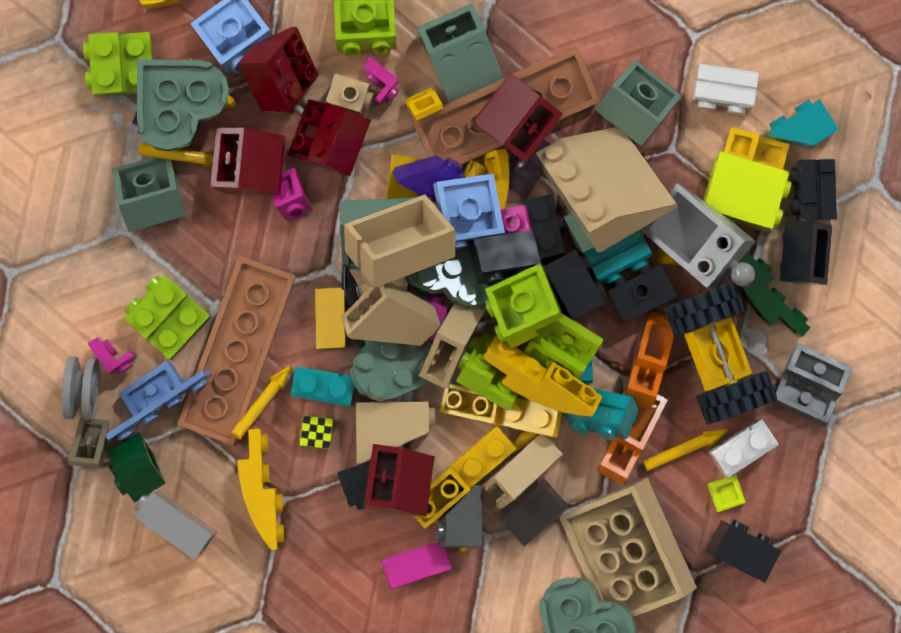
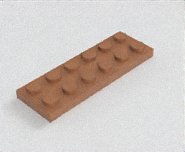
M577 46L513 74L563 113L559 120L600 102ZM506 77L443 105V110L418 121H415L414 118L411 119L428 158L438 156L446 160L449 157L459 164H463L503 146L475 123L474 119Z
M240 255L238 256L196 372L197 374L200 371L210 369L213 375L206 379L208 384L195 393H192L191 390L189 391L177 424L178 426L235 446L237 438L231 432L248 411L293 287L295 275Z

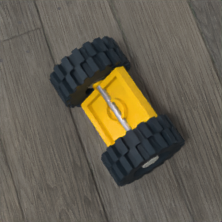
M734 282L664 308L674 336L703 326V328L684 335L705 393L697 395L696 398L706 425L740 415L778 399L768 370L748 376L752 374L733 319L732 317L727 318L745 311Z

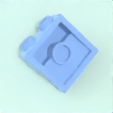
M222 0L190 23L228 75L232 72H242L238 62L254 44L273 36L268 26L248 0Z
M494 173L440 181L433 184L437 208L455 229V249L467 247V241L505 233Z

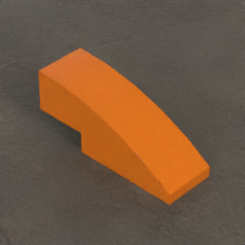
M651 310L643 329L624 395L633 397L636 405L650 410L657 398L662 375L666 368L674 339L667 316Z
M657 394L651 410L637 405L638 413L634 423H632L628 439L616 437L615 440L610 441L595 471L622 485L627 480L639 454L644 449L668 399Z

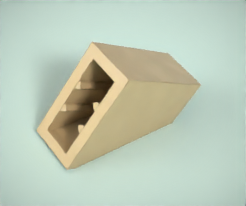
M392 282L376 288L371 286L341 316L347 337L357 340L421 346L441 326L433 305Z
M455 301L437 332L419 374L420 377L444 389L448 387L460 360L480 324L486 310V305L481 308L469 309L470 306L461 305Z
M429 402L356 403L357 463L371 460L373 444L398 447L428 433L429 426H435V408H429Z
M539 434L481 485V500L494 514L515 500L563 455L558 450L556 442L549 436Z

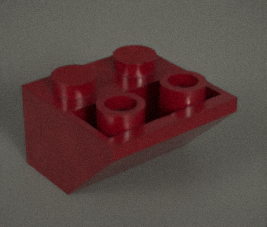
M290 27L254 44L238 62L261 111L290 112L319 76L297 27Z
M509 73L474 119V122L527 162L563 113L512 73Z
M308 99L296 134L292 139L288 155L329 171L351 176L371 120L347 108Z
M216 128L210 187L225 194L280 195L286 136L246 128Z
M373 444L364 501L365 508L426 517L435 456L401 447Z

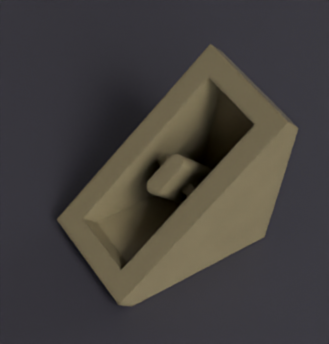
M79 418L68 465L93 468L105 467L108 443L105 435L109 433L110 421L98 419L90 421Z

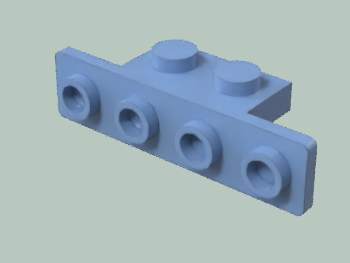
M171 360L165 361L119 392L133 417L106 434L107 440L118 438L121 442L135 433L134 427L140 423H143L145 426L159 417L158 411L164 407L171 409L184 400L182 395L191 390L192 393H195L208 384L206 379L213 375L211 370L200 371L185 382Z

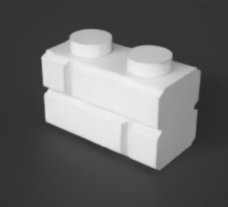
M699 63L695 73L692 102L698 103V108L704 110H716V106L728 107V113L745 115L746 110L751 111L754 108L759 72Z
M757 419L722 442V445H718L708 451L723 476L729 478L779 444L762 419Z

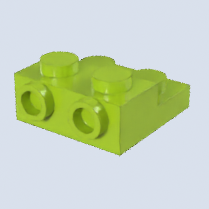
M334 0L337 52H343L346 56H357L363 50H373L375 54L383 55L389 53L391 49H397L394 0Z
M118 32L88 34L89 42H83L85 60H90L91 68L90 72H85L87 90L92 89V94L95 97L137 94V59L153 60L151 33L119 34Z
M541 264L485 289L489 301L485 302L486 308L491 318L496 317L498 325L494 327L500 342H507L511 349L538 337V329L563 318Z
M164 274L162 278L156 275L145 287L148 293L141 300L136 297L125 308L124 311L127 313V316L124 320L154 345L165 357L171 360L211 316L167 275Z
M483 332L481 338L474 336L466 350L467 352L464 353L457 368L462 371L456 382L509 411L518 393L501 383L506 375L482 358L491 341L495 338Z

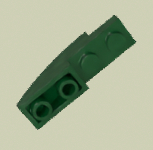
M727 239L723 242L724 249L728 246ZM747 251L740 262L748 263L754 268L755 278L748 286L742 287L737 285L745 300L768 326L773 325L779 319L797 337H803L811 328L806 324L808 318L797 308L791 310L784 303L786 300L784 295L773 287L771 290L767 288V285L774 279L770 274L772 268L761 258H758L756 261Z

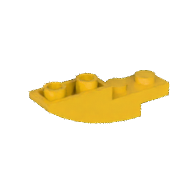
M497 335L491 341L482 357L506 374L501 382L503 385L533 402L554 410L592 417L603 397L591 386L584 384L571 375L567 369L560 367L555 362H552L546 369L537 360L529 357L518 348L514 347L511 349L507 342L501 343Z
M449 384L444 389L440 408L441 413L556 438L558 437L563 414L561 411L516 398L510 410L507 411L469 388Z
M498 425L493 427L476 443L471 444L432 479L427 516H414L424 529L471 490V487L517 449Z
M263 428L248 429L249 459L237 460L241 490L247 510L256 529L269 548L277 550L279 543L284 542V525L278 524V512H283V495L277 494V488H265V483L270 482L269 464H264V452H269L268 434H263Z

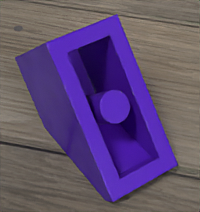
M438 156L395 167L392 172L398 184L421 196L425 194L427 197H431V201L435 203L437 202L433 187L434 183L466 178L461 164L452 158L447 157L444 160Z

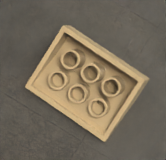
M617 127L564 137L536 153L545 175L598 253L678 208L676 202L628 135Z
M648 478L625 486L559 516L585 577L592 583L601 601H613L624 604L634 617L682 599L697 588Z

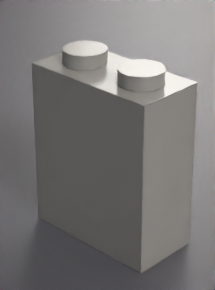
M160 490L146 496L143 495L135 506V509L138 510L135 515L136 519L194 560L201 556L218 532Z

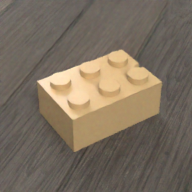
M425 194L344 224L345 252L358 268L361 267L362 274L374 288L455 257V229Z

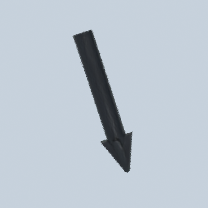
M344 264L342 266L341 287L345 292L348 308H350L359 299L356 290L358 285L350 270ZM357 340L360 350L366 343L365 340Z

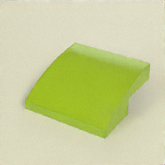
M562 314L563 318L538 329L539 336L531 339L523 353L537 360L546 369L552 362H555L579 379L604 339Z

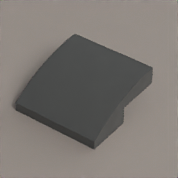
M797 343L776 387L775 392L778 399L773 401V403L826 426L830 421L838 398L844 391L852 368Z

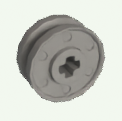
M68 357L62 387L64 419H74L78 406H81L83 419L94 420L100 383L98 358H88L84 371H81L79 358Z

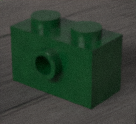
M140 433L108 451L112 461L109 464V468L116 478L114 480L115 485L123 496L128 493L134 503L140 500L143 495L146 496L166 484L155 454Z

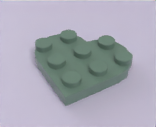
M137 59V122L139 132L145 143L157 150L167 152L180 150L190 145L193 137L196 135L198 122L220 116L226 106L229 95L227 78L222 74L221 70L206 61Z
M474 240L467 241V247L455 249L454 258L405 276L406 281L411 287L414 288L416 286L421 290L430 291L429 294L444 292L451 302L457 301L461 305L470 306L469 309L484 307L485 302L489 301L485 289L491 286L487 285V283L477 284L469 253Z
M429 339L421 346L365 340L366 345L356 352L357 355L353 360V367L350 369L352 382L361 395L365 394L369 398L377 400V402H384L431 383L419 376L431 349L428 344Z
M564 577L557 580L545 590L544 596L540 601V614L544 633H637L636 623L628 608L621 603L601 601L592 583L586 579Z

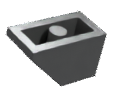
M481 486L471 487V490L439 518V523L435 527L436 541H440V549H476L482 547Z

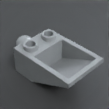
M677 183L669 194L676 202L678 208L643 227L640 231L706 288H719L730 273L731 279L736 285L742 287L750 285L755 278L754 268L748 263L740 262V260L755 243V240L731 220ZM727 239L728 246L723 249L721 245ZM707 263L709 264L708 271L704 268Z

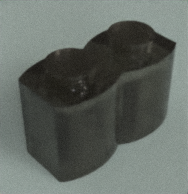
M545 478L540 482L536 479L524 490L526 494L519 501L513 500L501 509L503 515L500 517V520L523 546L532 541L569 507Z

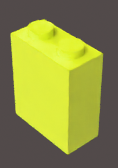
M720 151L715 158L703 201L733 223L769 233L773 230L774 226L778 227L781 222L783 210L779 209L781 199L787 198L792 182L787 181L788 171Z

